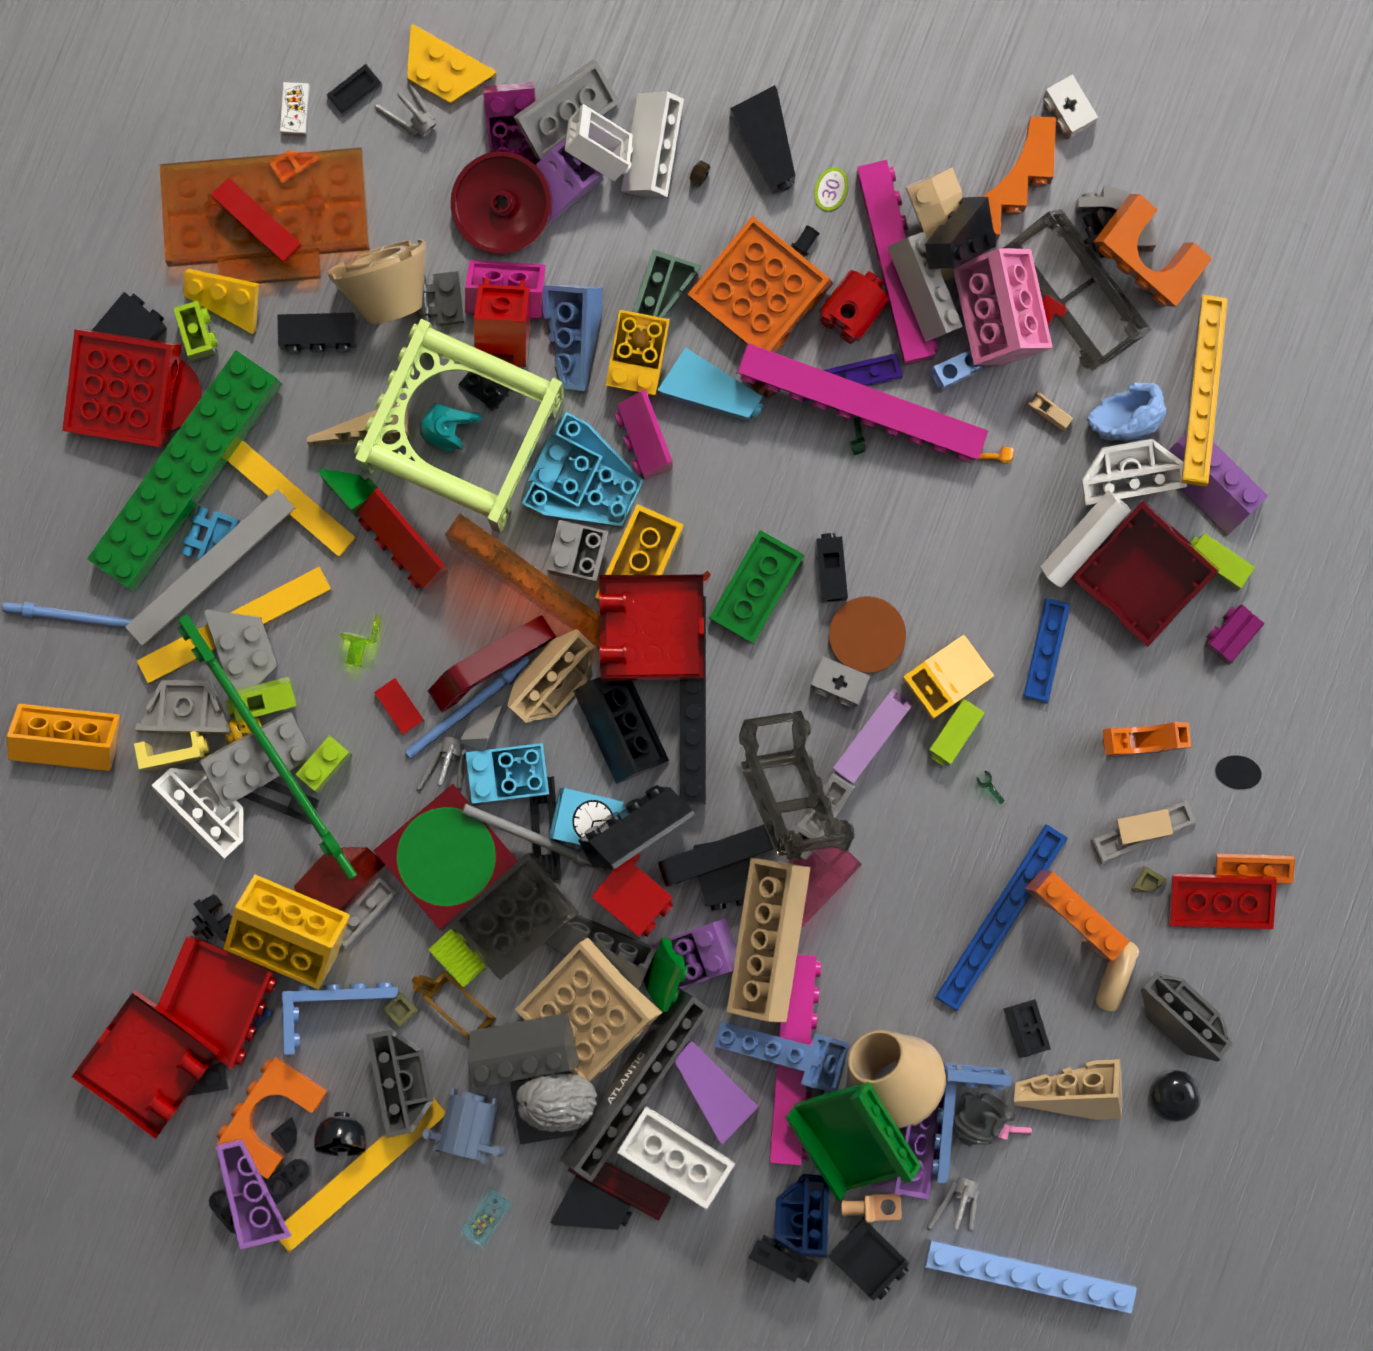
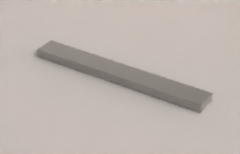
M277 489L127 624L125 628L142 646H145L296 508Z

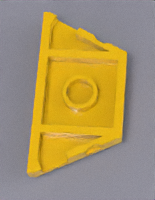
M411 25L407 80L452 105L466 93H471L480 84L496 76L497 73L492 68L416 25Z

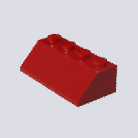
M379 488L374 490L357 510L361 517L357 521L367 532L371 529L377 537L374 541L383 551L387 548L394 555L391 560L399 570L405 568L410 576L407 579L416 589L421 587L424 591H427L448 573L446 566Z

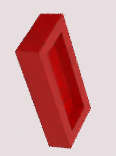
M396 678L374 692L403 735L425 721Z

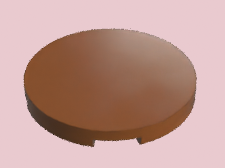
M871 596L854 598L842 605L835 613L829 628L830 647L837 660L841 664L862 673H876L890 667L903 651L906 640L905 624L900 613L887 601Z

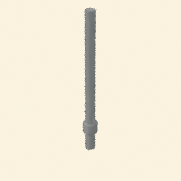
M465 804L462 809V814L573 859L574 863L584 867L587 865L592 867L584 851L580 848L579 850L573 849L468 804ZM592 867L602 872L605 870V868Z

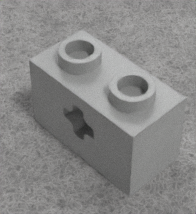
M823 656L810 687L814 688L813 693L818 696L828 698L830 695L837 698V703L842 706L851 708L854 705L857 707L870 676ZM839 678H842L846 688L841 687L839 690H836L832 680L837 681Z

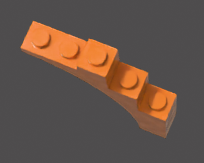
M1030 116L1026 141L1019 159L999 185L982 196L989 199L996 240L1000 237L1001 211H1005L1009 215H1018L1021 212H1025L1028 182H1032L1033 186H1046L1047 183H1051L1053 180L1056 117Z

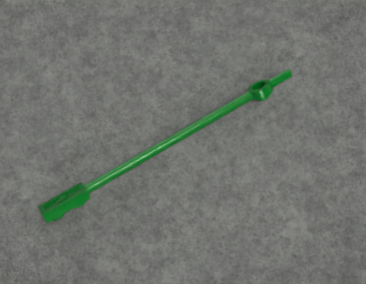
M188 614L179 618L178 621L181 625L177 628L185 641L190 639L195 647L191 650L199 663L204 661L262 747L323 841L319 846L326 857L332 855L350 881L357 876V873L344 855L339 844L329 832L240 697Z

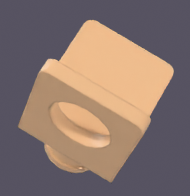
M870 1194L865 1196L863 1201L843 1200L842 1216H865L866 1222L901 1220V1195ZM887 1199L892 1200L896 1206L894 1213L890 1215L883 1213L881 1209L882 1202Z

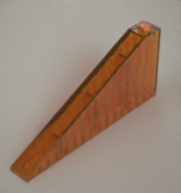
M459 513L445 533L452 549L570 629H577L592 644L600 648V615L488 532Z

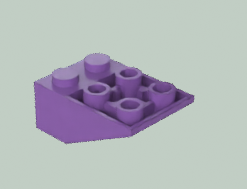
M566 138L536 164L546 177L552 194V212L548 225L603 181L602 173L565 151Z
M726 918L669 938L672 942L673 951H675V954L683 956L684 965L687 967L686 978L684 982L679 983L678 988L684 989L733 971L737 947ZM659 942L650 946L657 948Z

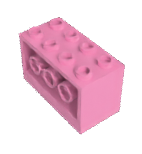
M998 248L975 257L953 269L974 365H1007L1053 348L1031 249Z

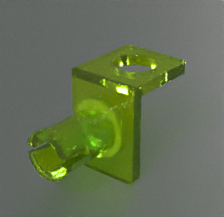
M378 613L375 615L371 637L344 631L340 633V637L348 638V641H350L346 664L351 665L354 662L353 666H362L365 644L377 642L382 614Z

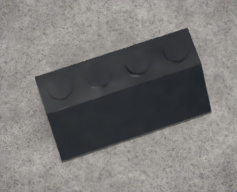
M598 677L573 691L616 784L634 778L669 761L633 681H601V678Z
M656 785L649 788L645 792L646 795L641 799L637 798L628 802L625 805L626 809L620 813L615 812L605 818L606 822L599 827L593 826L584 832L585 836L579 839L578 842L592 867L616 869L695 816V812L670 787Z

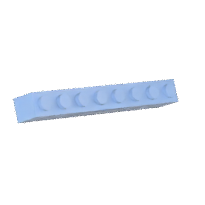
M930 1239L924 1261V1266L1131 1314L1137 1287L1129 1284Z

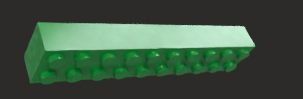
M235 350L87 560L135 592L280 389L282 383L272 374Z

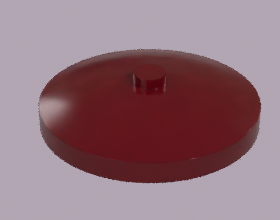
M490 152L475 158L462 169L455 180L451 192V213L458 231L476 248L493 254H511L532 245L546 229L552 212V194L548 181L542 171L530 160L511 152Z

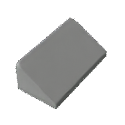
M502 706L476 707L460 743L484 751L499 720Z

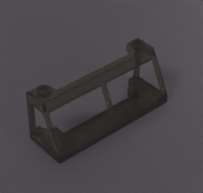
M1062 209L1048 211L1004 248L1023 249V243L1044 228H1050L1058 237L1064 238L1092 278L1060 299L1035 265L1041 296L1044 298L1047 294L1065 306L1067 301L1096 281L1122 316L1120 320L1125 327L1124 331L1129 337L1104 356L1070 311L1067 312L1064 318L1057 315L1058 319L1081 348L1079 359L1083 366L1095 371L1146 336L1152 329L1088 244L1084 245L1082 241L1084 238Z

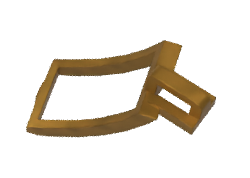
M445 971L436 980L421 974L419 977L414 976L412 979L413 989L423 993L421 996L468 1040H470V1035L431 1000L448 980L488 1016L477 1029L487 1028L496 1020L488 1010Z

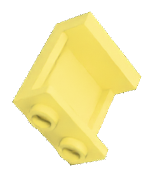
M193 731L190 732L193 744L191 748L154 755L150 744L146 742L135 743L138 767L140 770L149 773L199 762L207 757L206 754L210 753L208 740L200 733Z

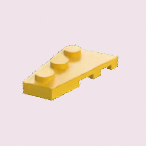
M187 269L184 272L183 296L192 301L198 300L204 308L207 307L208 310L251 334L256 332L259 283Z

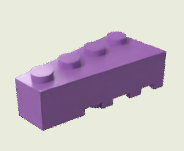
M240 1139L216 1145L240 1250L292 1237L243 1140Z

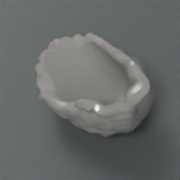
M554 1074L533 1078L519 1087L516 1097L519 1103V1116L530 1126L541 1131L550 1132L577 1130L594 1114L593 1108L597 1105V1101H595L597 1093L594 1086L587 1079L580 1077L579 1074Z

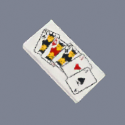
M284 82L280 125L281 134L306 135L310 90L308 83Z

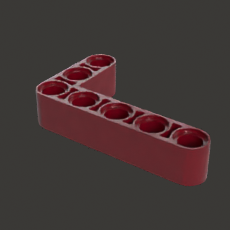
M540 615L450 667L427 692L439 710L445 712L456 705L473 687L542 648L549 641L555 639L556 635L543 615Z

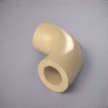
M1129 942L1114 961H1108L1095 999L1096 1004L1103 1010L1115 1011L1121 1006L1139 956V949L1132 942Z

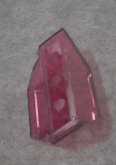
M817 847L807 860L798 856L792 863L811 867L801 928L862 865L845 847Z

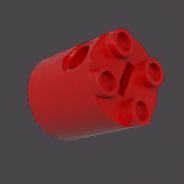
M849 270L820 308L821 319L819 321L828 329L834 327L841 332L840 337L849 344H853L854 341H860L890 301L888 295L881 289L884 282L870 271L863 275L857 271ZM849 313L852 318H844L841 314Z

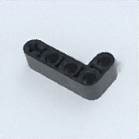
M303 1158L294 1159L265 1183L275 1205H278L311 1176L312 1166L309 1161ZM295 1164L297 1166L303 1165L305 1167L302 1171L304 1176L297 1175L290 1181L288 1177L283 1175L285 1172L287 1176L295 1172ZM276 1180H281L285 1184L286 1189L282 1195L276 1194L273 1191L272 1186ZM226 1189L217 1190L211 1194L209 1206L231 1233L236 1234L235 1226L232 1223L233 1217L230 1204L228 1203L226 1208H220L216 1204V1197L219 1194L227 1196Z

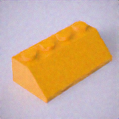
M18 704L7 734L8 760L111 771L116 755L120 715Z

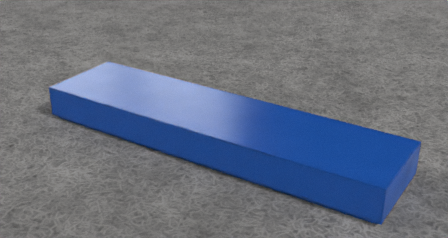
M1045 598L1022 698L1048 703L1071 603Z

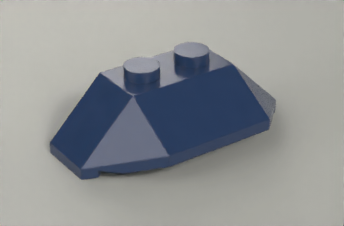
M803 1174L798 1178L797 1182L789 1186L776 1198L774 1242L799 1256L827 1258L829 1187L822 1175Z

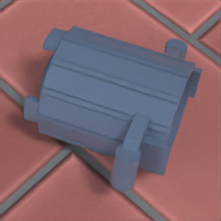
M452 1088L440 1133L433 1129H425L422 1133L423 1138L435 1140L434 1152L442 1151L481 1160L483 1164H488L490 1154L492 1156H503L505 1154L504 1147L489 1145L499 1099L493 1098L492 1103H488L487 1095L462 1091L461 1096H458V1089Z

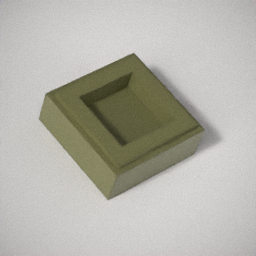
M401 991L382 1008L384 1013L398 1028L403 1026L418 1011Z

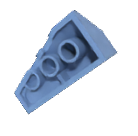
M543 285L544 319L548 320L551 332L548 335L550 342H553L556 353L554 360L563 389L586 391L602 314L603 287Z

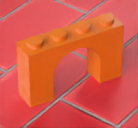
M1140 193L1129 194L1094 240V243L1100 247L1098 251L1108 259L1112 258L1118 263L1116 267L1126 275L1130 274L1136 279L1135 284L1144 291L1148 290L1153 294V300L1162 307L1177 306L1212 258L1196 243L1189 242L1182 244L1164 268L1153 271L1146 267L1138 255V238L1158 209Z
M1041 870L1025 887V890L1042 906L1051 908L1069 922L1084 937L1081 941L1100 958L1114 961L1129 944L1130 941L1053 871Z
M274 1057L273 1060L268 1059L260 1070L263 1075L258 1082L254 1080L246 1091V1094L249 1096L243 1104L239 1102L231 1113L234 1117L229 1126L224 1124L216 1136L219 1138L216 1145L242 1139L257 1170L266 1179H270L285 1156L257 1136L253 1127V1114L257 1105L268 1096L282 1095L288 1097L310 1113H315L329 1092L279 1057Z

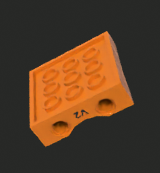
M752 215L688 292V296L744 343L776 353L786 342L797 324L816 306L833 283L827 275Z

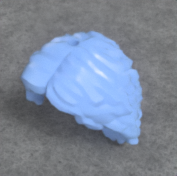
M1134 382V384L1128 386L1130 392L1116 393L1102 399L1100 406H1096L1088 414L1087 421L1089 426L1092 427L1094 432H1098L1101 439L1104 438L1111 441L1121 440L1126 442L1128 440H1139L1143 436L1150 435L1151 432H1155L1159 428L1167 412L1161 388L1155 383Z

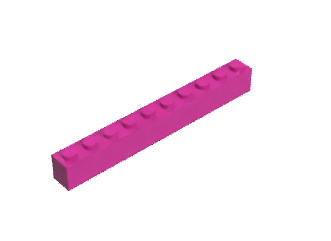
M749 343L745 346L736 371L737 374L741 375L740 380L754 385L756 381L764 383V389L779 393L781 389L789 392L788 397L800 402H803L804 398L814 401L812 406L827 411V408L830 407L837 410L836 415L847 419H851L852 416L861 418L860 423L872 428H875L876 424L885 427V433L897 437L900 433L909 436L908 441L918 445H923V442H927L933 445L932 450L946 454L947 450L957 453V459L970 463L971 459H979L988 434L986 429Z

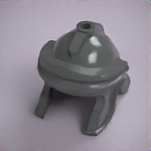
M967 1092L962 1095L964 1106L961 1112L954 1115L953 1130L959 1137V1140L969 1147L979 1144H991L994 1142L993 1137L998 1136L1004 1128V1124L1015 1120V1114L1005 1103L989 1093H984L980 1098H976L973 1094Z

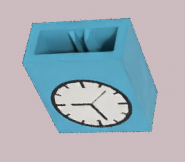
M560 788L549 839L581 846L578 840L585 836L584 832L593 826L599 827L605 823V818L610 814L623 811L625 809L622 808L624 802Z

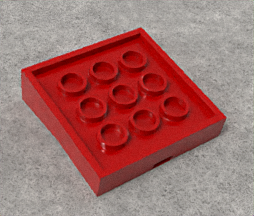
M75 329L62 431L155 447L168 446L173 419L172 394L179 371L182 344Z
M703 574L599 575L601 681L705 680Z
M134 989L71 1077L115 1107L156 1139L217 1056L220 1049Z

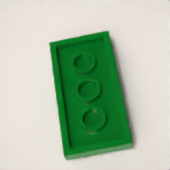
M760 530L709 619L754 644L804 558V554Z

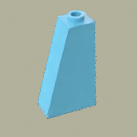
M686 347L658 388V395L663 398L749 422L752 417L757 418L764 407L761 404L763 396Z

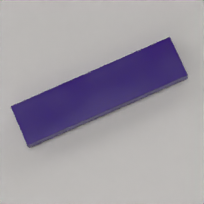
M897 353L823 370L867 387L903 378ZM805 398L803 399V402L811 401Z

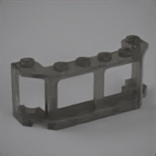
M802 711L745 719L739 733V742L745 749L746 761L741 762L742 772L776 855H786V859L789 861L800 859L802 852L834 847L842 851H848L855 837L852 824H849L845 819L838 820L834 818L830 799L824 794L822 780L816 775L813 759L811 756H808L805 748L808 735L811 733L809 721L805 720ZM793 721L792 750L757 756L759 749L756 738L757 727ZM793 764L798 768L809 796L776 802L763 769ZM807 808L814 809L826 837L803 840L801 833L795 834L794 830L788 831L781 813Z

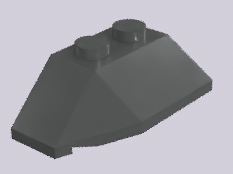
M1155 972L1141 989L1147 1018L1185 1054L1218 1062L1232 1046L1233 1042L1228 1036L1222 1015L1183 978Z
M392 1029L366 1034L386 1138L412 1133L434 1101L424 1050Z

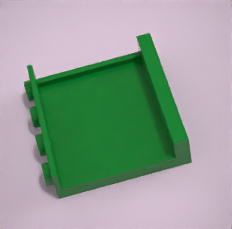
M869 1082L796 1102L785 1117L838 1201L842 1199L847 1190L899 1177L903 1184L912 1182L921 1168L918 1159Z

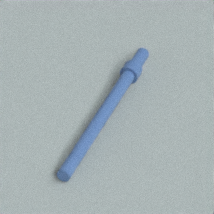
M4 602L2 608L3 612L21 614L24 618L33 619L36 616L124 629L133 620L38 607L35 603L24 602V604Z
M524 657L511 668L507 667L500 672L501 676L405 750L407 755L413 758L507 683H513L517 678L516 676L531 662L528 657Z

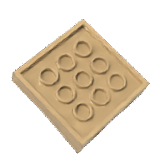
M589 938L579 942L515 1009L524 1020L568 1013L580 1061L570 1071L572 1074H579L580 1077L587 1079L590 1083L596 1080L616 1060L622 1051L662 1013L620 974Z

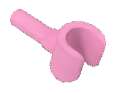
M1004 1124V1128L997 1137L1007 1140L1009 1132L1031 1134L1032 1129Z

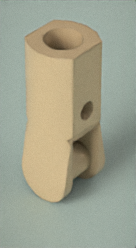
M1036 392V397L1032 402H1028L1027 406L1064 432L1074 418L1056 406L1043 394ZM1043 403L1050 407L1046 413L1040 409Z

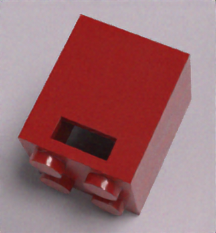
M484 278V284H478L474 312V347L517 367H526L530 339V287L526 286V280H520V286L490 285V278Z
M638 853L614 869L591 897L637 937L641 938L642 935L648 937L657 925L654 921L659 915L664 918L672 909L673 904L671 901L673 897L635 865L640 858Z

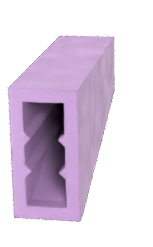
M893 688L833 767L837 771L835 774L845 781H851L854 784L914 703Z

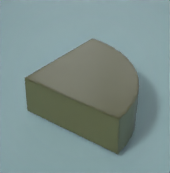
M1144 866L1131 889L1139 892L1153 891L1161 887L1167 878Z

